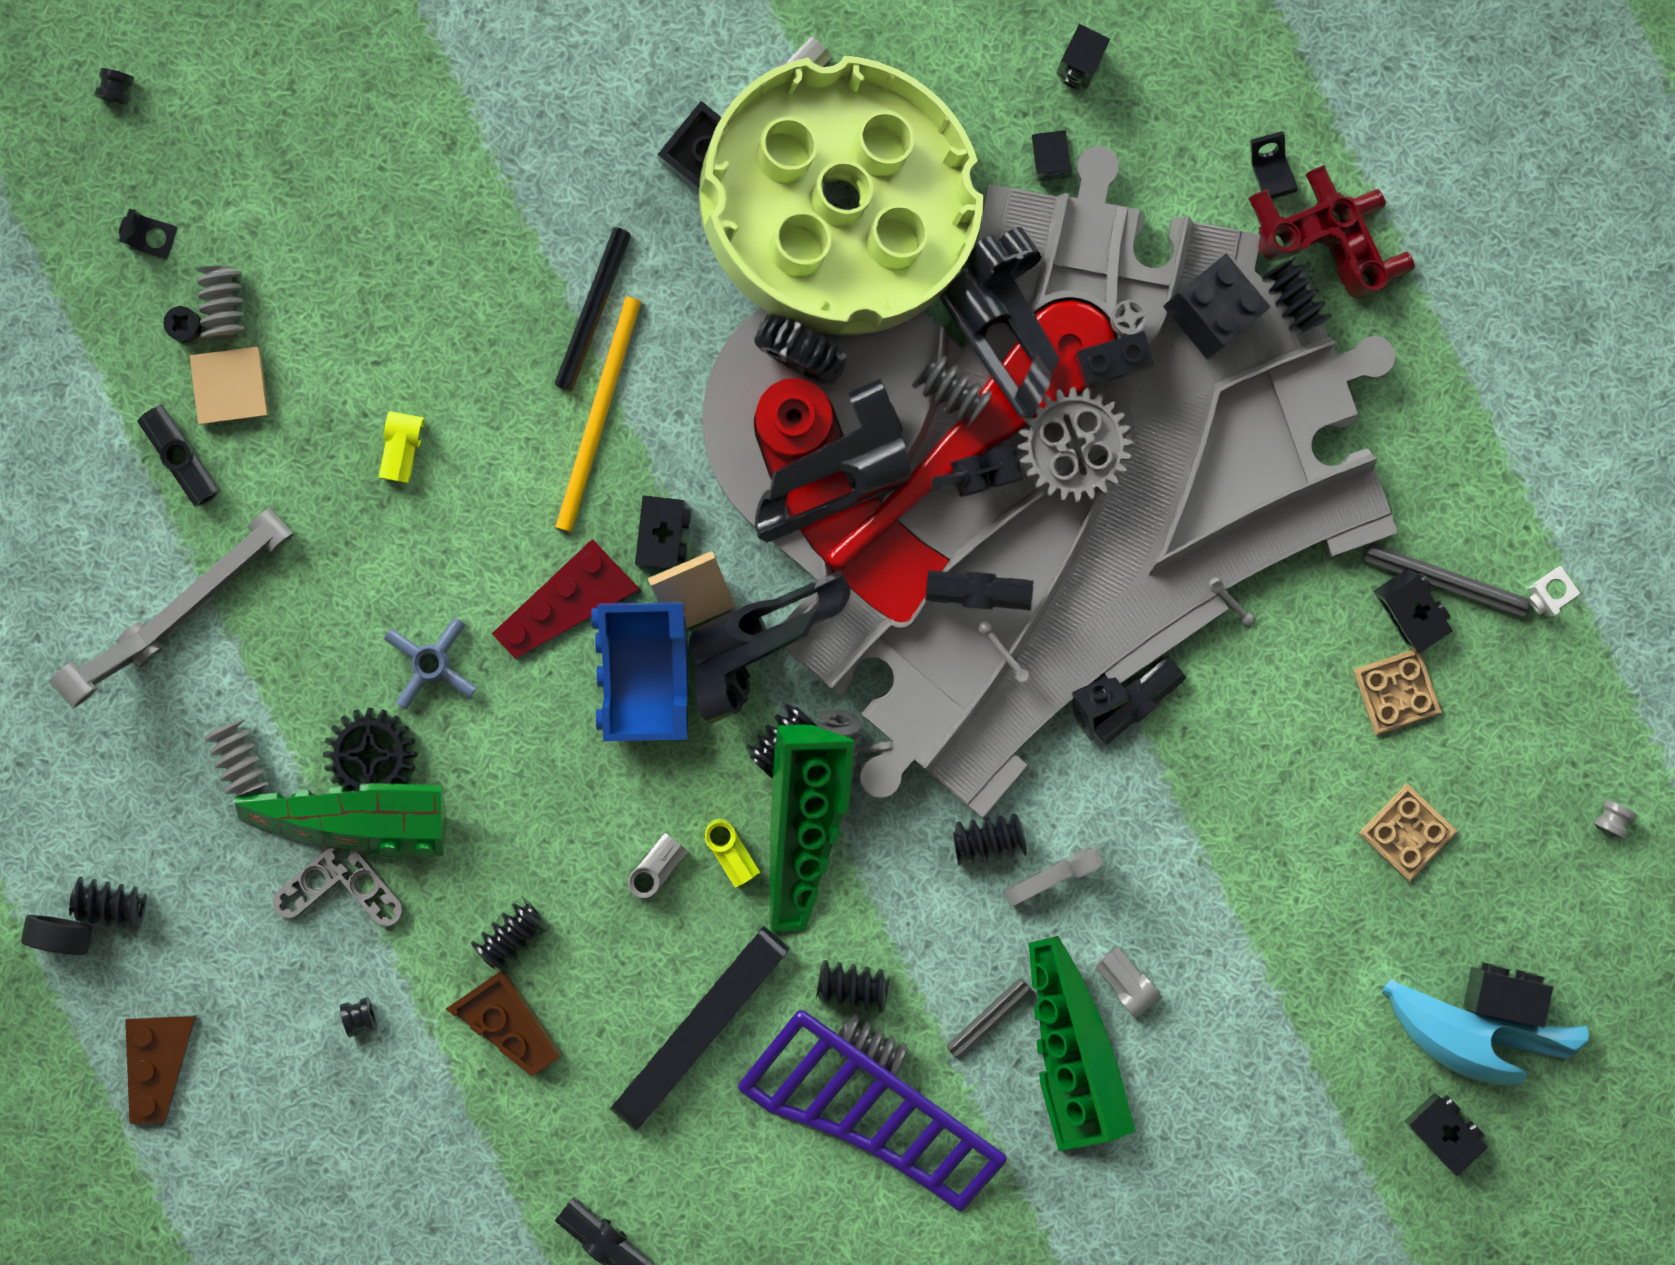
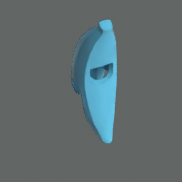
M1393 979L1387 982L1382 990V994L1390 998L1394 1014L1408 1037L1425 1054L1449 1070L1473 1080L1492 1085L1520 1086L1528 1074L1522 1069L1498 1058L1493 1052L1491 1043L1548 1056L1568 1058L1582 1049L1589 1039L1587 1025L1573 1027L1545 1026V1028L1487 1017L1449 1005L1412 988L1403 986Z

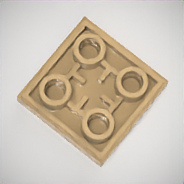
M260 347L189 355L199 425L269 416Z
M712 551L648 578L658 602H684L685 612H683V616H686V628L736 607Z
M1409 650L1353 669L1374 735L1441 714L1421 653L1417 654L1413 650Z
M1406 783L1366 824L1359 834L1403 877L1411 881L1458 831Z

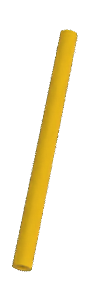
M628 296L625 297L555 526L556 528L569 532L573 530L641 307V300Z

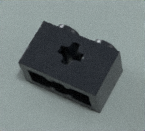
M1079 23L1056 73L1062 76L1060 81L1076 90H1079L1080 86L1087 89L1106 52L1110 38Z
M1145 331L1081 349L1073 355L1083 389L1146 371L1154 366Z
M643 495L635 558L636 566L671 569L678 566L679 563H685L687 543L681 542L682 529H689L691 509L685 508V500ZM662 524H667L668 530L673 532V536L667 537L665 543H660V538L654 535L655 530H661Z
M1407 568L1373 592L1408 648L1419 654L1453 630L1447 622L1451 618L1447 609L1440 601L1435 602L1430 594L1434 590L1430 581L1423 573L1417 574ZM1418 603V605L1416 606L1418 613L1414 615V613L1416 612L1414 605Z
M1433 1093L1404 1122L1453 1174L1458 1176L1488 1148L1481 1141L1485 1135L1471 1120L1467 1124L1462 1121L1457 1115L1461 1109L1448 1095L1441 1098L1436 1093ZM1448 1125L1452 1128V1133L1455 1136L1449 1139L1444 1136L1445 1133L1441 1128Z

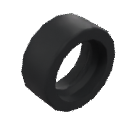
M28 915L25 918L21 943L31 948L49 952L85 955L88 953L92 927L82 922L63 918Z

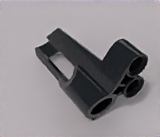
M1016 227L1005 233L999 240L996 236L991 235L976 243L970 252L974 263L959 274L939 298L1019 418L1031 419L1048 389L1059 357L1015 279L1036 266L1042 258L1039 250L1022 227ZM993 324H1006L1032 362L1019 388L985 340L986 332Z
M881 379L848 393L862 426L861 428L773 472L771 487L763 493L756 510L755 529L759 539L767 543L908 484L911 476L908 455L901 435L903 428ZM838 471H844L852 492L786 519L785 505L789 492Z
M840 571L774 600L759 601L741 607L700 625L692 631L689 638V649L694 662L697 664L695 673L696 698L699 712L706 722L713 724L741 711L743 704L749 699L747 696L750 691L748 678H751L745 668L746 666L807 636L812 626L831 619L843 610L849 600L851 587ZM815 593L818 594V609H813L766 630L764 621L761 618L762 616Z

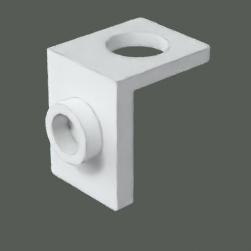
M1562 566L1557 567L1527 588L1531 595L1528 598L1530 604L1538 614L1544 613L1546 617L1559 614L1561 612L1559 610L1560 607L1580 594ZM1553 579L1562 580L1566 585V594L1558 600L1552 599L1546 591L1547 584Z

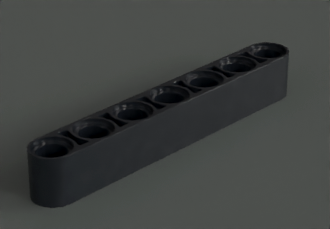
M763 926L609 1109L634 1131H637L785 956L790 947L767 927Z

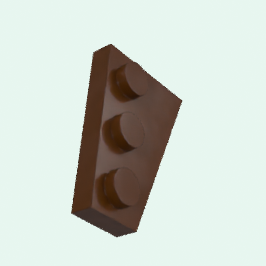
M501 970L446 1008L452 1015L460 1017L471 1026L470 1029L479 1036L483 1035L496 1045L501 1053L531 1076L563 1055L505 970Z
M197 1015L125 1019L129 1124L157 1123L167 1120Z

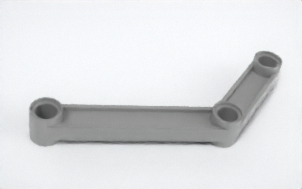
M270 507L260 513L248 525V529L252 533L145 626L140 621L135 623L116 640L117 645L80 667L75 661L68 663L49 680L51 685L70 707L74 709L97 690L95 685L133 662L139 668L148 663L147 658L156 651L158 653L162 651L163 647L159 641L261 552L266 549L272 554L279 549L277 545L285 538L291 539L294 533Z

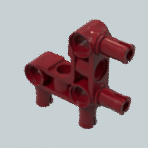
M1325 165L1305 174L1318 201L1316 206L1284 218V216L1280 217L1268 189L1248 198L1260 223L1258 228L1260 235L1258 247L1263 257L1276 261L1294 256L1315 242L1324 243V246L1329 247L1338 266L1337 274L1348 294L1353 298L1364 299L1373 293L1387 288L1392 279L1406 274L1415 268L1414 260L1408 252H1403L1382 261L1363 220L1364 216L1385 207L1386 202L1382 192L1379 189H1375L1356 198L1345 197L1341 192L1337 193ZM1333 211L1338 214L1340 222L1335 219ZM1276 236L1280 237L1283 241V247L1278 244ZM1362 274L1367 277L1369 285L1364 282Z

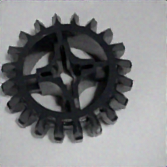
M770 314L765 317L756 330L757 334L754 342L762 352L809 379L811 378L823 384H834L845 368L844 364L847 360V355L841 347L835 345L834 342L828 340L825 336L792 319Z
M367 708L366 719H364L362 712L357 709L353 711L355 722H352L348 716L341 717V722L346 727L344 730L339 726H332L331 730L338 735L337 740L334 738L325 739L327 745L334 746V751L323 752V757L334 758L333 764L325 766L326 771H333L335 769L338 771V774L331 779L333 784L344 780L345 783L342 787L344 792H348L352 787L355 788L354 791H360L361 784H397L395 782L397 779L404 784L409 783L410 779L403 774L404 769L407 771L416 770L415 765L407 763V758L418 757V752H407V746L415 744L416 739L408 738L404 740L402 735L408 733L410 727L405 725L397 729L396 726L401 719L399 716L392 717L388 723L386 722L388 717L387 710L382 709L378 719H376L374 708ZM365 726V734H363L361 745L356 749H344L349 736L355 730ZM376 726L384 729L391 735L397 749H386L379 744ZM369 745H373V750H378V753H387V756H378V758L372 759V764L366 763L368 759H363V756H354V753L367 751ZM344 760H354L360 763L363 775H365V783L357 780L349 773ZM384 760H397L392 773L383 781L376 783V775L378 774L380 763Z

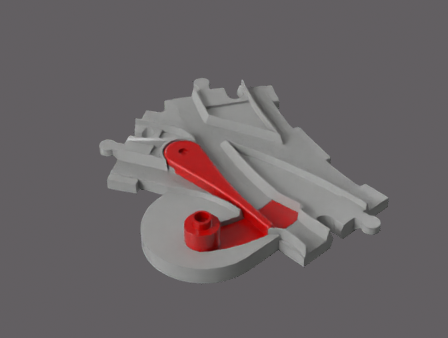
M1093 146L1086 149L1080 155L1076 165V175L1080 182L1077 198L1069 197L1067 193L1053 196L988 184L977 243L991 235L996 236L999 240L1011 229L1022 227L1042 256L1036 266L1015 279L1059 357L1052 373V379L1044 395L1048 396L1053 402L1056 401V391L1059 389L1065 398L1069 397L1071 387H1075L1077 397H1082L1085 391L1073 356L1076 351L1122 338V336L1113 331L1110 317L1115 307L1125 300L1138 301L1145 307L1148 320L1142 331H1145L1154 366L1149 370L1088 388L1090 399L1092 400L1100 393L1103 394L1101 404L1104 407L1111 402L1115 403L1111 410L1113 415L1124 413L1118 424L1119 426H1130V429L1122 434L1125 439L1133 440L1131 445L1123 447V451L1132 455L1131 458L1120 460V463L1127 469L1126 472L1119 473L1115 471L1113 473L1119 481L1116 485L1105 481L1107 487L1105 494L1095 488L1094 499L1090 500L1085 492H1081L1079 502H1075L1073 493H1068L1066 499L1061 501L1060 491L1057 489L1051 496H1047L1049 485L1045 483L1041 487L1036 488L1035 485L1039 479L1038 475L1026 476L1027 472L1032 468L1031 464H1020L1024 479L999 487H990L988 490L960 497L956 487L941 490L933 489L931 485L932 478L952 473L950 463L979 454L983 457L986 452L1014 445L1020 463V460L1028 454L1027 451L1018 450L1017 446L1027 443V439L1018 434L1020 430H1030V426L1023 421L1024 418H1019L968 340L963 349L948 336L941 325L939 327L922 312L904 323L878 332L859 335L819 333L834 342L835 345L841 347L847 355V360L844 364L845 368L840 377L838 376L834 384H823L787 368L756 346L754 342L757 334L756 330L765 317L770 315L764 309L759 308L734 331L723 346L710 373L703 403V435L708 459L726 497L736 510L754 527L759 500L763 493L770 489L773 472L841 438L840 429L843 436L862 427L848 395L851 391L881 379L903 428L901 435L908 455L911 476L908 484L878 496L880 501L875 497L771 541L814 579L819 580L833 574V572L840 571L852 589L847 605L839 614L812 626L807 636L783 648L838 695H841L850 685L853 671L863 660L869 658L880 659L886 662L892 670L893 685L889 692L881 698L873 699L861 713L889 737L893 748L884 750L880 756L870 758L861 769L860 780L862 787L874 797H887L897 791L901 784L902 773L915 760L983 818L1028 766L1014 753L1055 713L1073 699V691L1089 685L1101 674L1105 677L1107 676L1108 679L1116 677L1120 683L1229 609L1219 593H1214L1209 588L1211 579H1221L1226 590L1262 569L1321 541L1324 542L1328 556L1331 557L1398 533L1375 469L1377 457L1373 456L1371 451L1366 448L1347 455L1339 465L1329 466L1322 464L1316 459L1311 445L1313 436L1319 429H1341L1358 422V412L1347 382L1360 377L1376 379L1388 373L1395 361V352L1391 343L1383 337L1370 336L1358 342L1353 350L1337 355L1334 348L1336 342L1328 337L1323 323L1301 335V330L1290 332L1288 327L1295 319H1283L1281 317L1288 306L1276 307L1275 305L1281 294L1270 295L1268 291L1274 283H1263L1262 277L1254 271L1259 249V234L1193 222L1189 216L1172 218L1168 234L1171 252L1169 262L1159 268H1149L1142 265L1135 257L1133 243L1142 232L1145 213L1139 209L1106 203L1108 187L1114 182L1119 166L1115 154L1103 146ZM1227 253L1271 308L1207 360L1163 305ZM1302 272L1299 274L1300 278L1306 277L1305 272ZM1309 284L1306 286L1307 290L1311 289ZM993 324L988 328L985 340L1019 388L1032 362L1006 324ZM946 356V370L954 365L959 366L956 378L968 373L970 375L967 383L968 387L976 382L981 383L978 395L981 396L989 390L992 392L989 402L969 428V418L961 423L956 421L959 410L949 415L945 413L947 401L939 406L934 404L936 392L928 397H924L925 384L916 389L912 387L913 382L933 357V360L937 361ZM1043 399L1039 405L1042 409L1045 408ZM1081 414L1077 419V425L1082 431L1091 432L1095 429L1096 422L1091 415ZM1064 415L1063 420L1071 437V441L1066 445V448L1068 450L1074 449L1080 473L1085 475L1087 471L1079 453V449L1084 443L1082 440L1076 441L1070 417ZM1054 424L1044 427L1043 435L1047 441L1055 443L1062 439L1060 427ZM1093 447L1088 451V459L1093 465L1101 466L1106 462V453L1099 447ZM1058 458L1054 462V470L1060 476H1068L1072 473L1073 465L1067 458ZM838 471L789 492L785 505L786 519L852 492L844 471ZM928 570L965 574V571L996 574L997 577L1034 581L1031 611L995 607L993 610L962 607V604L926 601ZM815 593L804 598L784 622L813 609H818V594ZM987 621L992 625V632L1020 668L1026 669L1029 672V679L1026 682H1018L1016 680L1015 671L987 635H982L979 632V625L982 622Z

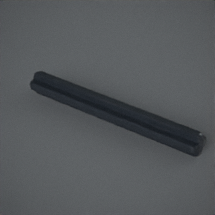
M614 227L555 380V385L560 389L572 391L629 243L631 235L627 230Z

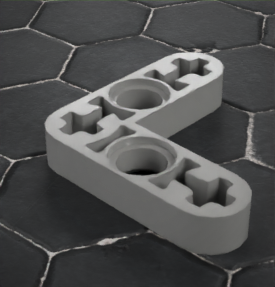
M1089 845L1054 863L1052 867L1042 872L1040 870L1004 889L1003 893L1010 906H1014L1073 875L1079 878L1105 865V861L1098 848Z
M334 848L325 850L279 889L273 898V908L276 913L281 917L292 918L301 914L338 881H341L379 925L391 926L398 922L403 914V904L360 852L350 851L351 854L348 856V861L353 866L360 862L363 868L353 872L350 878L347 879L344 873L350 870L344 863L335 864L334 860L337 858V854ZM315 869L323 872L326 879L325 885L317 890L312 889L307 883V875ZM369 874L373 878L375 885L370 893L364 894L357 890L355 882L359 875ZM299 881L302 890L311 895V898L307 901L305 895H302L295 901V906L297 907L295 911L291 908L284 910L281 907L284 903L282 895L284 893L287 896L294 895L299 890L294 884ZM380 888L385 891V894L380 896V899L385 904L392 902L396 906L392 911L395 915L393 919L388 916L381 918L378 914L382 910L381 906L376 901L370 906L366 901L375 896Z

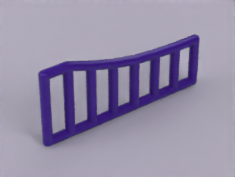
M799 1010L794 1014L738 1084V1089L741 1093L769 1113L817 1129L872 1154L931 1191L957 1211H964L1007 1161L1006 1155L804 1010ZM804 1027L818 1037L819 1040L771 1097L755 1085L799 1030ZM831 1047L848 1059L806 1110L785 1104ZM859 1067L876 1079L840 1123L819 1116ZM887 1088L904 1099L872 1139L853 1130ZM917 1108L930 1117L932 1122L901 1156L884 1145ZM945 1128L961 1141L930 1175L914 1163ZM974 1149L989 1161L959 1195L943 1184V1182L966 1155Z

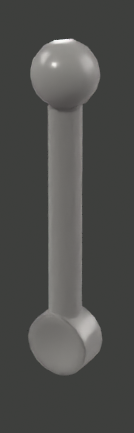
M1211 579L1209 588L1214 593H1219L1241 617L1243 625H1252L1254 622L1253 614L1246 613L1224 589V583L1221 579Z
M987 621L982 622L979 625V632L982 635H987L1015 671L1016 680L1018 682H1026L1029 679V672L1026 669L1020 668L992 632V625Z
M892 741L858 747V754L893 748Z

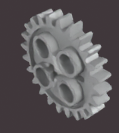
M1071 387L1069 397L1065 398L1059 389L1056 391V401L1053 402L1048 396L1043 397L1045 408L1038 407L1034 413L1037 416L1035 419L1024 418L1023 421L1030 426V430L1019 431L1018 435L1026 438L1027 443L1018 445L1017 449L1027 451L1028 455L1020 460V464H1031L1032 468L1027 472L1026 476L1038 475L1039 479L1036 482V488L1041 487L1045 483L1049 485L1047 496H1051L1057 489L1060 491L1061 501L1066 499L1068 493H1073L1075 502H1079L1081 492H1085L1087 497L1092 500L1094 499L1095 488L1103 494L1107 492L1105 481L1114 485L1119 482L1113 474L1115 471L1119 473L1126 472L1127 469L1120 463V460L1131 458L1132 455L1123 451V447L1131 445L1133 440L1123 438L1122 434L1126 433L1130 426H1119L1118 422L1122 419L1124 413L1116 415L1111 413L1115 405L1114 402L1104 407L1101 404L1103 399L1102 393L1092 400L1090 399L1088 388L1085 389L1082 397H1077L1075 387ZM1089 414L1094 417L1096 422L1095 429L1091 432H1084L1079 429L1077 425L1078 416ZM1064 415L1070 417L1076 441L1082 440L1084 443L1079 449V453L1087 471L1085 475L1080 473L1074 449L1068 450L1066 448V445L1071 441V437L1063 420ZM1049 424L1057 425L1062 431V439L1055 443L1047 441L1043 435L1044 427ZM1099 447L1104 450L1106 462L1101 466L1090 463L1088 459L1089 449ZM1067 458L1073 465L1072 473L1068 476L1058 475L1054 470L1056 459Z

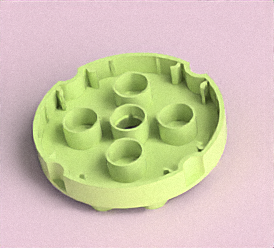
M843 56L838 64L831 67L818 66L809 58L792 61L769 71L747 86L733 100L718 123L704 158L700 176L699 200L704 231L718 263L727 276L743 294L769 314L792 319L819 333L859 335L878 332L904 323L927 309L946 291L966 262L975 244L983 212V195L973 188L970 176L978 160L964 128L951 110L926 86L900 70L880 62L852 56ZM838 180L850 183L860 195L858 204L860 207L853 210L835 208L823 196L825 185L823 183H831Z

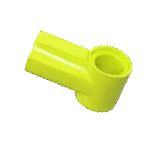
M389 411L384 428L383 438L386 443L379 478L409 484L416 448H419L421 440H418L420 427L425 425L423 417Z
M716 819L708 824L705 830L706 844L714 853L735 888L760 873L759 868L736 833L734 826L729 821ZM718 826L727 828L731 834L729 841L722 845L714 843L710 837L711 831Z

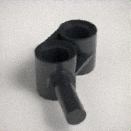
M1009 445L986 452L983 457L979 454L950 463L952 473L934 476L931 480V485L935 490L956 487L959 496L964 497L988 490L990 487L1007 485L1022 480L1024 477L1015 446Z

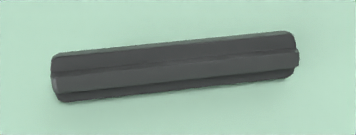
M1022 979L1014 982L948 1043L947 1048L955 1058L961 1059L1032 993L1028 984Z

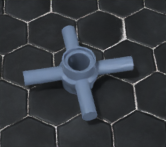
M454 617L435 645H424L422 647L417 646L393 628L388 631L384 640L412 658V669L415 673L396 700V704L407 710L426 682H435L440 679L469 699L471 698L477 687L449 668L450 661L447 655V651L466 624ZM430 653L435 654L439 659V667L433 673H427L422 667L423 658Z

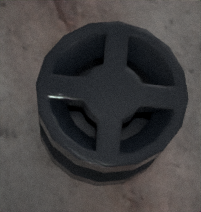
M101 68L99 72L101 83L95 89L94 96L102 100L128 105L130 97L127 91L128 87L133 85L135 77L117 70Z
M173 307L164 316V330L168 336L178 342H192L201 333V318L188 307Z
M368 997L360 999L357 1004L352 1005L348 1002L340 1004L342 1023L349 1038L356 1036L362 1030L368 1032L377 1030V1022Z

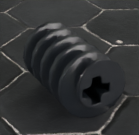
M1296 256L1268 271L1261 280L1263 283L1275 282L1268 293L1270 295L1281 294L1275 305L1276 307L1288 306L1281 317L1283 319L1294 318L1295 320L1288 329L1290 332L1301 330V335L1329 320L1332 314L1320 315L1319 311L1326 303L1325 301L1313 302L1312 299L1318 294L1319 290L1318 288L1306 289L1312 277L1300 278L1299 274L1306 266L1305 264L1293 265L1292 262L1297 258Z
M789 704L784 706L788 715L787 718L779 714L774 716L778 725L817 726L802 710ZM767 724L765 729L769 737L766 738L757 734L755 738L759 748L748 744L746 749L750 758L773 779L771 769H774L776 727Z
M1015 813L1011 814L1009 824L1006 823L1002 815L997 816L995 826L992 825L988 817L984 818L982 828H979L974 819L970 820L968 830H965L960 821L956 822L953 840L958 866H960L962 855L966 856L969 864H973L976 853H979L983 862H987L990 851H993L997 860H1001L1003 849L1007 850L1011 858H1015L1017 847H1020L1023 854L1027 856L1023 825Z
M79 876L70 896L69 915L71 916L74 913L76 921H83L88 917V921L92 924L97 923L101 918L104 926H110L115 920V925L120 929H123L129 923L131 931H138L144 918L147 893L142 898L139 897L138 887L134 886L130 894L125 895L124 884H119L114 893L111 891V883L109 881L105 882L102 890H98L97 879H92L88 888L84 887L83 877Z
M523 896L524 907L516 903L511 905L515 913L513 917L505 912L501 914L505 923L503 926L495 922L491 923L495 933L493 936L484 931L481 932L484 940L483 945L475 941L471 942L477 954L494 970H496L495 967L503 971L508 968L505 957L513 961L518 959L515 947L524 952L528 950L529 947L525 938L536 942L539 939L536 929L542 932L549 930L545 918Z
M823 960L816 998L819 993L822 994L823 1003L828 1005L832 996H836L837 1006L842 1007L846 998H849L851 1009H856L860 1000H863L865 1011H870L873 1003L876 1002L879 1013H883L890 976L885 980L883 969H878L875 976L871 977L870 968L867 966L858 975L856 965L851 964L848 971L844 973L841 962H837L833 971H830L828 960Z

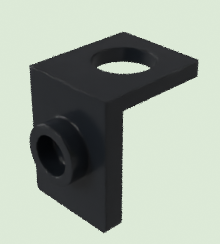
M1066 131L1033 134L1032 144L1037 182L1072 177V165L1069 159Z
M1281 131L1251 139V165L1260 190L1268 189L1272 199L1297 192L1298 186L1285 155L1284 132ZM1266 144H1277L1275 149L1268 153L1259 152L1260 148Z
M129 208L127 217L125 216L120 224L119 242L128 248L168 259L177 226L145 217L138 211ZM152 228H160L166 234V242L159 248H152L146 242V235Z
M1106 676L1072 692L1075 719L1090 741L1095 739L1093 718L1129 702V695L1116 677L1108 679Z

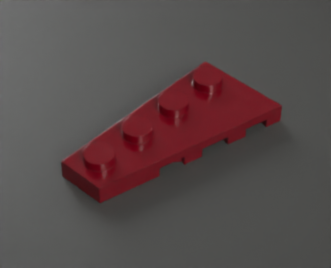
M592 539L491 634L517 659L592 617V608H598V604L617 603L637 592L640 588Z

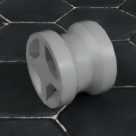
M1135 300L1120 302L1110 317L1113 331L1122 337L1141 332L1148 320L1145 307Z
M1606 799L1603 804L1604 812L1602 816L1597 817L1593 824L1625 840L1628 835V825L1631 822H1635L1638 815Z

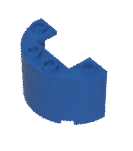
M684 602L598 604V608H592V629H599V633L595 634L596 654L602 653L603 666H597V687H604V700L602 709H596V729L603 730V741L687 740L688 650L686 616H683V612H685Z

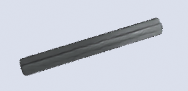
M1369 544L1365 551L1364 562L1366 564L1395 574H1399L1407 568L1417 574L1423 573L1435 588L1520 618L1525 617L1529 610L1530 602L1526 597L1375 544Z

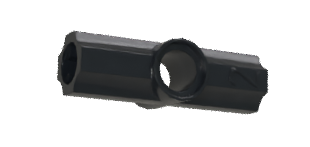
M160 404L150 409L137 420L159 453L162 464L169 468L194 507L197 508L207 503L221 492L197 456L195 448L188 443L164 405ZM178 447H183L186 451V459L182 464L175 465L171 459L172 452Z
M928 570L925 600L962 604V607L993 610L995 607L1031 611L1034 581L997 577L996 574L965 571V574Z
M1169 656L1164 657L1141 678H1135L1124 689L1129 695L1128 703L1093 718L1094 732L1108 745L1134 722L1138 723L1158 707L1159 701L1182 684L1186 676Z
M575 1197L570 1200L555 1219L558 1225L582 1243V1248L593 1259L603 1265H654L655 1263L628 1241V1237L623 1231L619 1233L609 1225L611 1221L606 1218L601 1219Z

